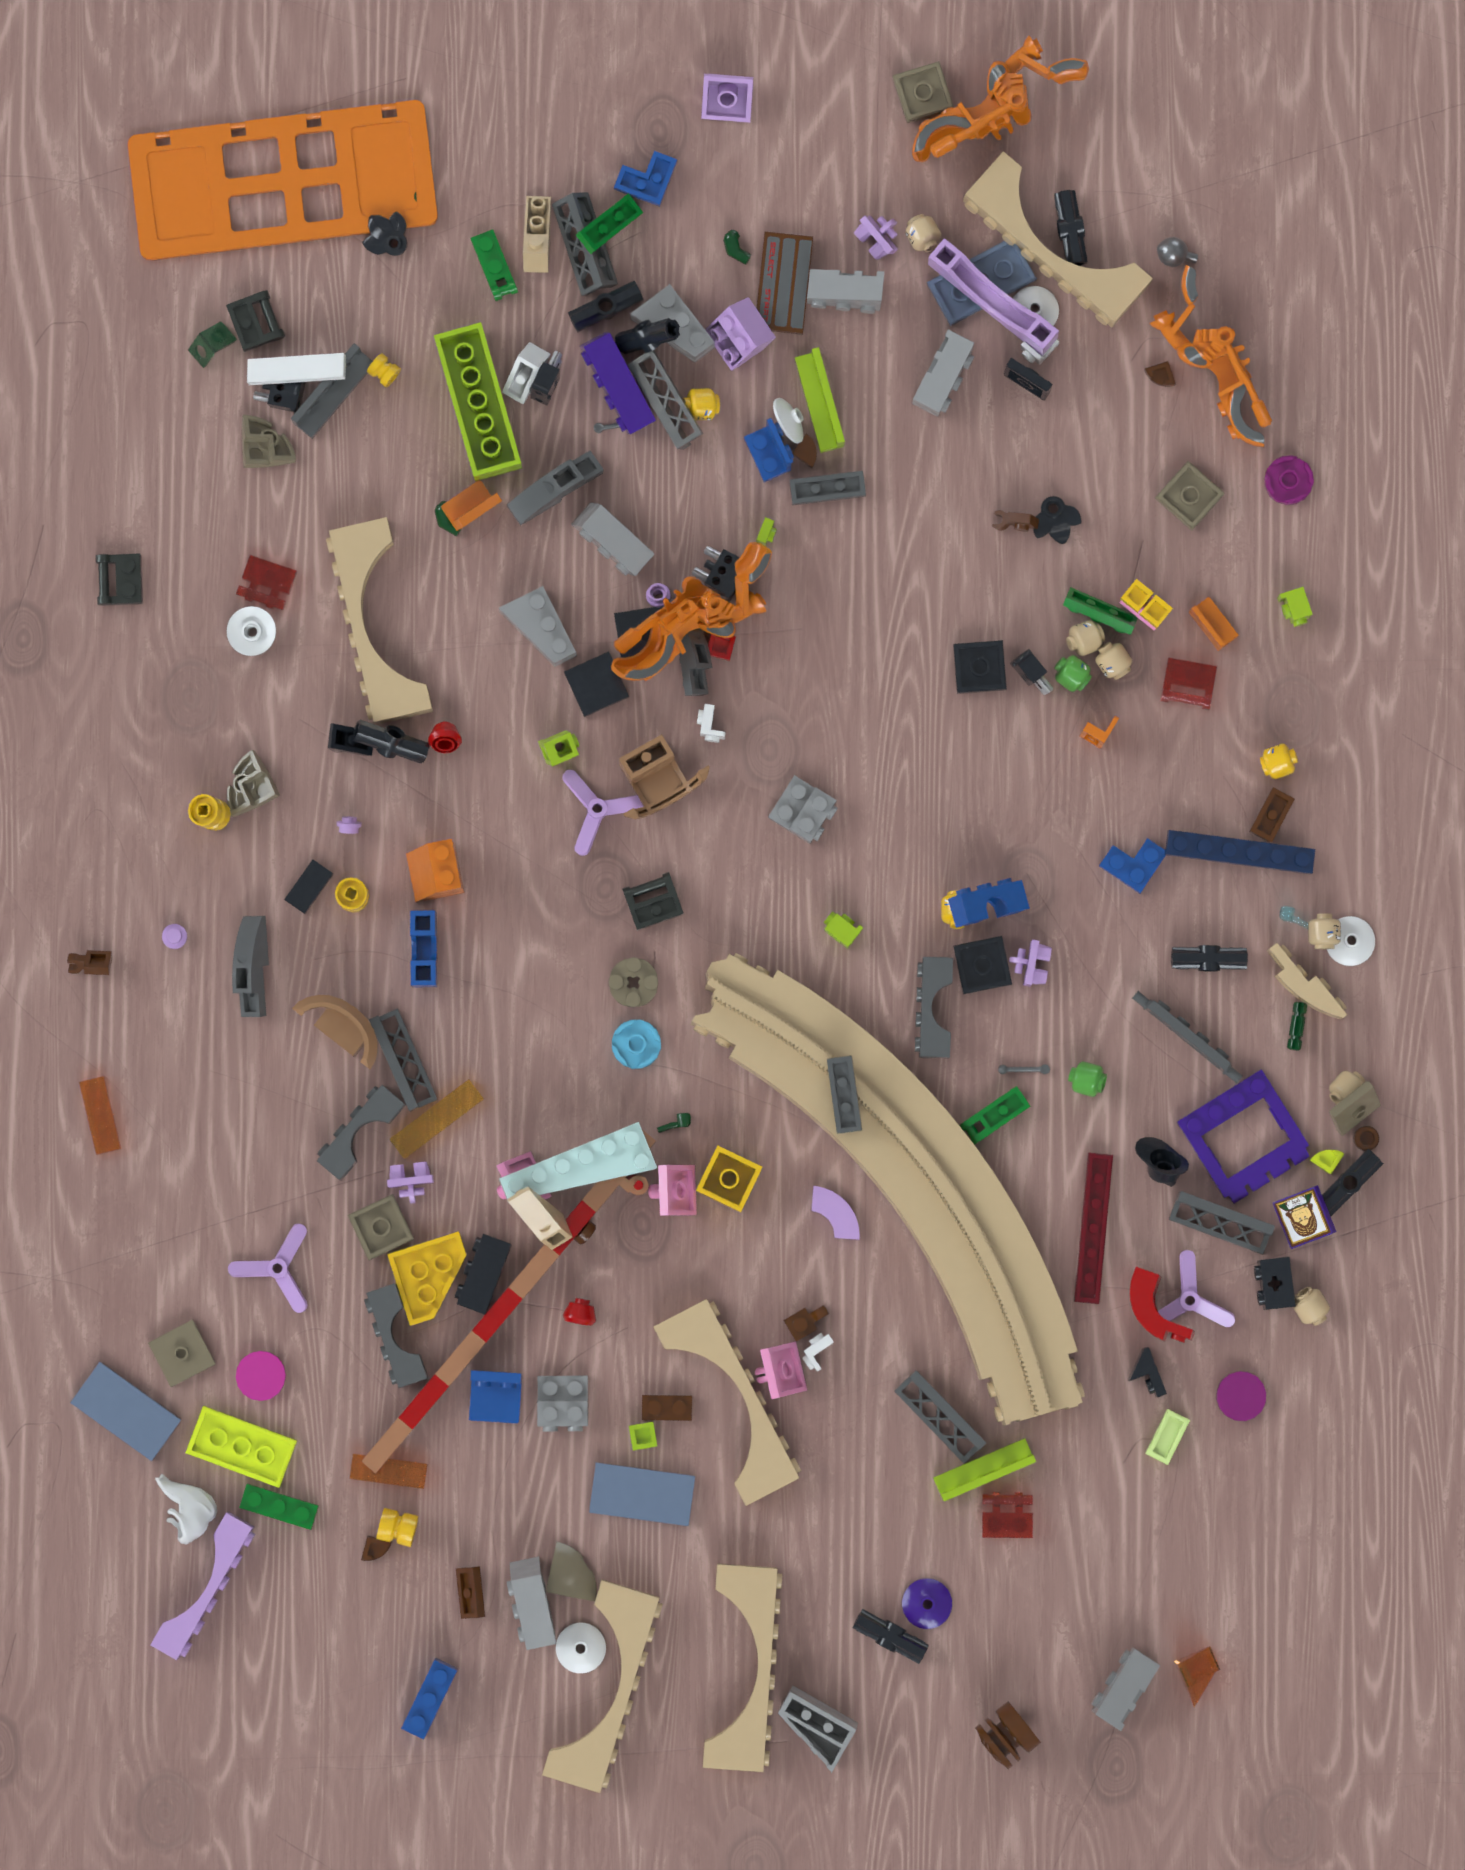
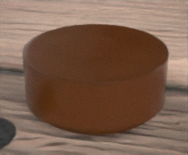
M1371 1126L1360 1127L1354 1134V1144L1362 1151L1367 1149L1373 1150L1379 1143V1134Z
M589 1220L574 1240L580 1245L584 1244L595 1232L596 1225Z

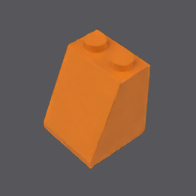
M452 839L427 843L406 853L415 902L464 893L456 847Z

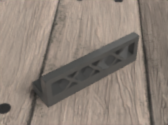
M571 193L554 202L552 207L581 295L587 296L599 289L612 288L618 285L606 245L603 244L590 254L578 238L574 241L570 235L572 227L576 228L578 233L596 219L589 193ZM567 203L570 209L568 218L564 216L562 206ZM580 250H582L585 255L583 264L580 263L578 259V254ZM587 273L591 274L594 283L590 287H587L585 280Z
M355 343L345 353V379L322 381L291 417L293 424L311 439L315 437L367 375V369L373 362L361 352L360 347Z
M653 350L645 353L629 363L628 367L676 448L684 450L691 445V441L701 436L703 432L656 352ZM650 357L655 363L653 375L648 372L643 363ZM657 379L665 380L667 383L666 396L662 395L656 385ZM669 400L677 401L680 405L678 417L674 416L668 406ZM682 421L690 423L695 431L688 437L681 428Z
M398 1008L382 1016L369 1019L408 1110L411 1112L438 1100ZM396 1016L399 1023L396 1034L387 1032L382 1021ZM400 1030H402L405 1038L398 1036ZM388 1035L394 1037L392 1044ZM397 1038L407 1042L409 1046L406 1057L398 1055L394 1051ZM410 1053H412L414 1060L409 1059ZM398 1058H401V1059L404 1060L402 1066H401V1064H400ZM407 1061L418 1066L419 1072L416 1080L405 1076L404 1068ZM421 1075H422V1078H423L425 1084L422 1083V1082H419V1078H420ZM408 1080L414 1082L412 1089L409 1085ZM417 1084L427 1087L431 1097L417 1103L414 1096Z
M1182 1191L1178 1192L1169 1217L1170 1221L1262 1255L1269 1237L1273 1234L1275 1228L1274 1225ZM1180 1203L1190 1206L1194 1217L1187 1220L1176 1217ZM1195 1209L1201 1210L1203 1212L1197 1215ZM1207 1213L1212 1214L1218 1225L1210 1229L1205 1228L1199 1217ZM1218 1217L1227 1221L1221 1223ZM1196 1219L1198 1225L1191 1223L1190 1221ZM1230 1222L1236 1223L1241 1234L1233 1238L1229 1237L1222 1226ZM1242 1226L1247 1227L1250 1230L1244 1232ZM1220 1228L1221 1233H1218L1213 1230ZM1253 1231L1263 1233L1264 1237L1260 1248L1251 1245L1246 1234ZM1243 1236L1245 1242L1237 1240V1238Z
M917 1370L894 1391L963 1463L986 1444ZM910 1382H913L919 1388V1399H908L901 1391ZM922 1392H923L929 1399H922ZM912 1402H919V1409ZM922 1402H933L937 1406V1417H926L922 1413ZM940 1411H941L946 1417H940ZM929 1420H936V1427ZM939 1420H950L954 1424V1435H943L939 1431ZM957 1428H958L964 1435H957ZM947 1438H954V1445ZM957 1438H967L974 1445L965 1456L957 1450Z

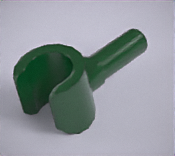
M690 1113L676 1114L677 1122L657 1127L658 1133L673 1128L688 1127L691 1124Z

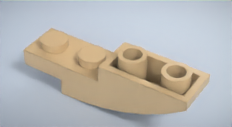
M1276 943L1267 950L1282 969V971L1275 975V978L1294 997L1327 1016L1342 1019L1347 1015L1344 1011L1347 1008L1338 997L1334 999L1330 994L1329 990L1331 987L1322 977L1318 979L1317 976L1307 981L1305 978L1308 976L1306 971L1299 964L1295 966L1290 959L1292 954L1284 945L1279 946Z

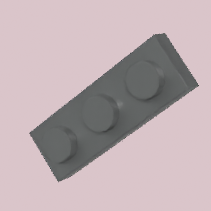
M863 471L789 480L792 506L866 497Z
M852 1055L827 1058L837 1134L862 1131Z

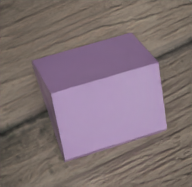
M704 73L701 119L750 123L753 77Z

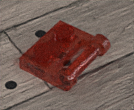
M1168 658L1161 701L1168 703L1170 700L1202 706V709L1210 710L1217 666ZM1171 684L1205 690L1204 697L1171 691Z

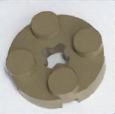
M635 957L624 959L616 964L610 973V992L613 998L623 1006L633 1008L644 1006L657 993V973L653 966L643 959ZM630 976L632 978H640L638 981L640 987L638 989L635 987L629 989L627 987L629 984L627 979Z

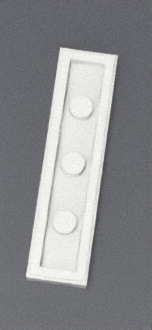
M344 353L248 359L247 383L249 385L342 380L346 376V355Z

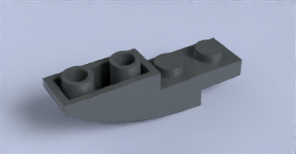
M588 451L573 461L569 459L547 473L507 504V507L521 526L560 503L564 496L603 474L604 469L592 452Z
M699 628L689 631L683 637L682 644L686 652L683 655L679 653L685 696L708 695L705 670L713 667L707 641L703 631Z
M243 916L236 938L232 966L233 993H239L241 1017L267 1016L263 966L269 965L266 916Z

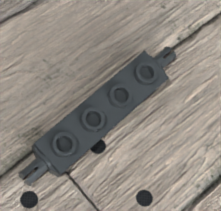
M1139 990L1132 997L1144 1010L1146 1009L1222 1071L1223 1075H1227L1236 1084L1243 1077V1075L1231 1067V1063L1227 1060L1229 1056L1220 1048L1215 1050L1208 1045L1210 1040L1200 1032H1197V1034L1189 1029L1190 1024L1181 1016H1178L1176 1019L1169 1013L1171 1008L1164 1002L1159 1000L1157 1003L1154 1000H1149Z

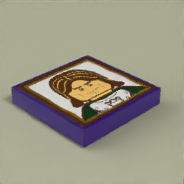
M1318 1185L1273 1202L1291 1249L1337 1232Z

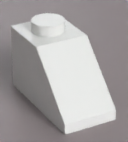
M529 342L518 355L502 393L524 404L530 394L529 388L542 363H547L551 354Z

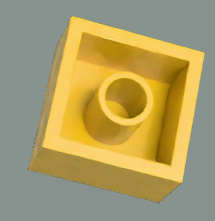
M717 1145L696 1192L741 1213L763 1167Z

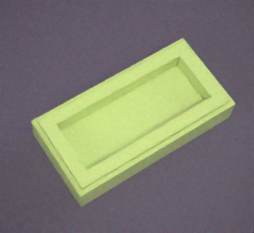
M1167 1409L1145 1454L1168 1465L1190 1420Z

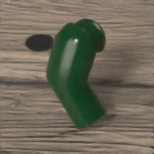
M729 230L723 239L727 255L747 265L752 254L740 248L739 233L736 230Z
M441 501L436 505L434 511L437 524L440 528L457 537L462 528L456 531L441 508V505L447 501Z

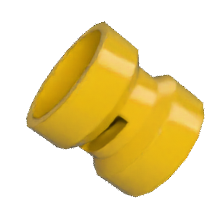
M383 353L379 354L367 369V373L372 377L378 376L380 383L386 388L393 383L401 372V368L398 365L388 363V357Z

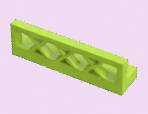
M819 347L813 348L811 353L795 357V363L820 453L844 447L845 440Z
M1023 1438L937 1475L933 1479L942 1500L947 1501L1036 1462V1459L1031 1453L1026 1439Z

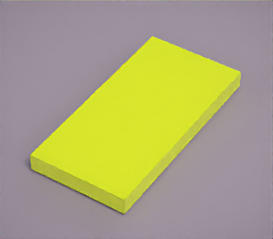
M203 1406L185 1453L280 1488L298 1440Z

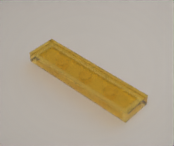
M468 1079L389 1140L401 1156L406 1159L483 1101L484 1098Z

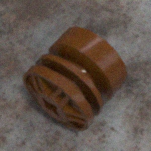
M1007 1701L996 1710L1000 1720L997 1725L987 1717L985 1721L991 1727V1730L986 1732L980 1724L975 1729L979 1734L982 1744L993 1758L1009 1769L1013 1765L1006 1757L1008 1754L1011 1753L1019 1761L1021 1759L1016 1750L1018 1746H1021L1029 1753L1041 1741L1010 1702Z

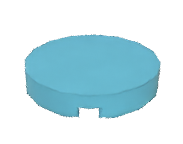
M629 1020L622 1023L615 1030L612 1038V1051L616 1059L623 1066L631 1069H642L651 1065L658 1058L661 1050V1038L657 1029L649 1022L643 1020Z

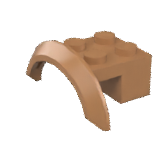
M662 734L619 758V766L643 805L640 808H632L623 813L626 818L636 820L650 816L668 807L699 787L707 779L710 766L708 765L699 770L687 782Z
M315 995L299 1001L292 1008L302 1016L311 1009L325 1007L326 1010L314 1026L353 1057L364 1046V1053L360 1062L367 1068H372L378 1052L377 1038L368 1019L356 1007L343 999L331 995Z

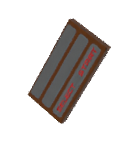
M775 232L764 233L756 309L772 332L803 335L813 236Z

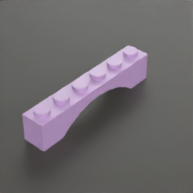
M945 238L930 254L928 265L1020 340L1025 341L1041 356L1058 339L1059 330L1043 317L1027 309L998 288L960 250Z
M230 1512L224 1515L214 1533L215 1563L212 1576L205 1591L187 1611L161 1625L151 1643L152 1647L175 1660H178L180 1656L186 1657L192 1646L189 1643L192 1635L199 1634L205 1623L202 1621L206 1611L211 1613L218 1601L214 1598L218 1590L223 1591L230 1580L227 1577L231 1567L236 1569L243 1557L239 1554L244 1545L248 1547L255 1536L252 1532L254 1529L253 1525Z

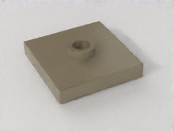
M939 61L892 76L907 123L940 114L950 107L954 108Z
M1187 461L1155 499L1192 531L1225 493Z
M1366 1081L1329 1110L1336 1130L1343 1136L1380 1107L1381 1104L1374 1086L1369 1081Z
M394 1194L348 1215L369 1261L414 1240Z
M194 1320L148 1343L170 1387L216 1364Z

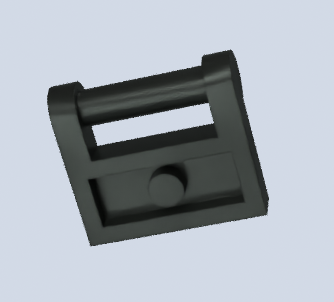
M268 290L226 305L244 352L285 337L283 329H280L269 301L271 297ZM256 303H260L271 331L267 334H263L253 305Z
M140 553L96 555V564H98L99 597H97V605L143 604ZM108 564H115L117 596H109Z
M669 872L662 874L663 877L644 884L632 888L629 886L622 888L637 931L684 914ZM666 886L668 893L635 904L634 897Z

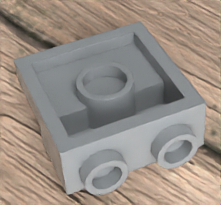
M794 775L768 818L810 844L813 839L818 841L825 830L821 826L826 818L831 820L838 808L834 805L837 800Z
M588 1375L537 1376V1427H543V1432L558 1431V1426H568V1431H583V1426H588Z

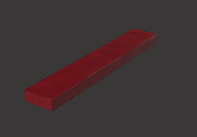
M1088 1153L1074 1302L1099 1304L1113 1155Z

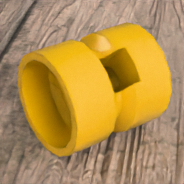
M207 794L197 795L191 800L188 807V815L191 821L209 830H221L230 820L231 812L227 803Z
M357 878L343 879L335 890L336 901L348 912H360L369 902V890Z
M384 1508L376 1539L386 1542L396 1539L397 1544L411 1547L419 1516L409 1513L399 1516L397 1510Z

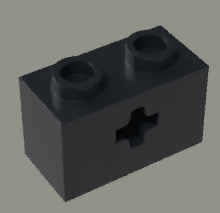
M1290 1257L1257 1260L1258 1265L1254 1266V1276L1256 1281L1260 1280L1261 1290L1257 1291L1258 1305H1263V1310L1296 1307ZM1272 1276H1274L1276 1281L1280 1282V1286H1276V1291H1274L1273 1287L1268 1286V1282L1272 1281Z

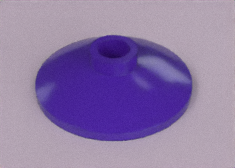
M929 1578L920 1579L913 1582L906 1589L902 1599V1609L905 1617L914 1626L922 1629H932L942 1625L948 1619L952 1610V1598L948 1589L941 1582ZM927 1599L932 1601L930 1609L923 1607V1602Z

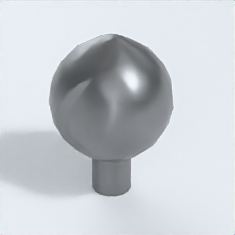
M1168 237L1157 246L1158 257L1166 266L1176 267L1184 263V261L1194 264L1197 262L1198 254L1188 252L1185 242L1177 237Z

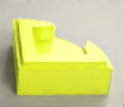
M1324 1150L1315 1154L1309 1161L1328 1174H1332L1344 1153L1338 1150Z

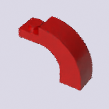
M1136 1267L1130 1283V1302L1139 1323L1150 1334L1164 1342L1168 1333H1171L1170 1338L1182 1343H1185L1186 1339L1192 1341L1195 1334L1193 1329L1164 1319L1157 1310L1155 1296L1162 1277L1159 1274Z

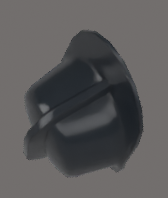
M1144 1137L1136 1142V1154L1147 1164V1172L1152 1180L1172 1187L1176 1184L1179 1176L1188 1170L1189 1163L1187 1159L1178 1154L1164 1141L1154 1137Z

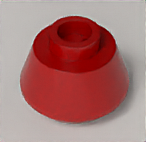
M443 721L433 727L428 737V743L432 749L439 753H451L460 747L462 738L454 724Z
M575 1298V1302H570L562 1315L564 1320L570 1323L592 1326L596 1322L594 1306H591L590 1300Z

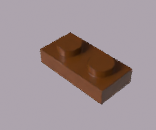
M1273 787L1249 832L1272 843L1295 798Z
M642 1395V1420L692 1421V1396Z
M480 1566L456 1568L461 1619L485 1617Z

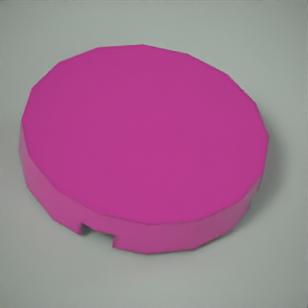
M252 1352L245 1356L237 1366V1386L245 1396L252 1400L264 1401L272 1399L280 1393L285 1384L286 1371L284 1364L279 1357L270 1352Z

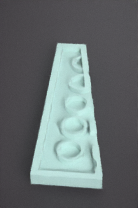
M637 1122L499 1178V1181L508 1199L515 1195L517 1191L526 1187H530L537 1194L543 1195L654 1170L657 1168V1165L641 1126Z

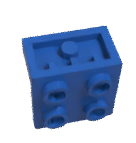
M772 418L767 419L766 427L744 436L745 443L764 483L791 471V463H793L794 458L789 445L784 446L782 442V436L784 435L779 423H773Z
M471 1370L469 1420L519 1423L522 1373Z

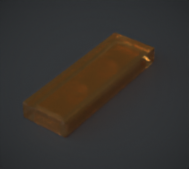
M102 1076L79 1082L96 1155L120 1150L121 1145L105 1077Z
M353 1454L349 1479L425 1489L427 1463L389 1458L375 1474L361 1462L366 1455Z

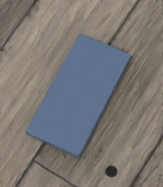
M1003 241L969 259L981 273L1007 295L1037 280L1027 260L1021 255V249L1016 244L1011 246ZM939 275L927 282L931 293L950 326L982 310L980 306L943 276Z
M102 1362L98 1363L70 1402L150 1461H153L181 1422L180 1418Z
M596 1462L589 1513L689 1526L695 1476Z

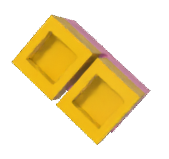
M1136 579L1121 597L1120 604L1154 631L1173 608L1159 596L1155 595L1153 597L1154 592Z

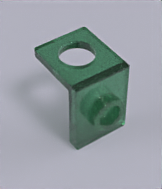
M220 321L200 332L188 351L204 368L215 353L235 343L237 339ZM198 345L202 346L205 349V358L199 355L197 350Z

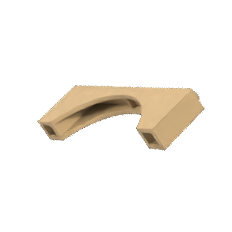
M1003 151L965 194L963 199L965 207L973 214L978 213L984 219L983 222L987 227L999 231L1007 244L1011 246L1016 244L1021 249L1020 253L1029 262L1034 261L1040 266L1039 269L1048 278L1052 276L1059 282L1058 286L1065 293H1072L1077 298V302L1081 307L1086 310H1092L1100 323L1105 326L1108 324L1112 328L1148 288L1153 278L1135 263L1113 269L1085 268L1065 261L1047 249L1032 232L1021 208L1019 180L1022 167Z
M387 517L330 530V538H326L329 553L334 552L336 559L335 562H332L335 577L340 576L341 585L337 586L340 600H345L347 609L343 610L346 624H351L353 633L348 635L351 647L356 648L358 657L354 658L357 672L362 671L364 681L360 682L363 696L368 695L370 705L365 706L368 720L373 719L375 725L433 712L427 685L407 679L390 668L374 650L365 629L363 599L367 581L376 563L394 545Z
M706 1299L654 1326V1329L665 1349L685 1350L709 1359L731 1377L742 1393L750 1415L751 1446L745 1466L734 1484L747 1506L799 1479L797 1473L801 1469L795 1458L789 1459L786 1450L790 1448L784 1436H777L774 1428L778 1427L772 1413L767 1415L762 1406L767 1403L760 1391L755 1393L751 1385L755 1380L749 1369L743 1370L739 1362L743 1360V1357L738 1347H731L728 1339L732 1336L726 1324L720 1325L716 1317L720 1313L714 1301L709 1303Z
M717 1563L716 1590L725 1595L738 1607L751 1627L757 1646L758 1670L753 1692L741 1714L722 1732L705 1740L703 1768L763 1772L764 1766H769L770 1751H765V1742L771 1740V1726L767 1725V1715H772L773 1700L768 1699L769 1690H774L775 1675H770L771 1664L776 1665L777 1650L772 1649L773 1639H778L779 1624H774V1614L780 1613V1599H776V1588L781 1589L782 1574L777 1573L778 1568Z
M602 1579L594 1605L609 1621L619 1644L621 1654L619 1689L610 1710L592 1731L573 1743L550 1749L542 1776L598 1793L601 1792L602 1787L607 1789L611 1774L606 1773L609 1763H615L618 1749L614 1748L616 1739L622 1740L626 1725L621 1724L624 1714H630L633 1701L629 1700L631 1690L637 1691L640 1676H637L636 1673L639 1666L644 1667L648 1652L643 1650L646 1641H652L655 1628L651 1627L654 1617L659 1618L663 1604L658 1602L659 1596Z

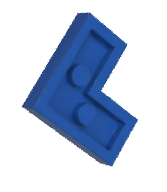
M654 151L646 173L622 165L614 185V190L624 194L629 193L632 197L660 207L677 164V159Z
M1147 838L1133 859L1113 845L1099 867L1140 894L1166 856L1165 850Z

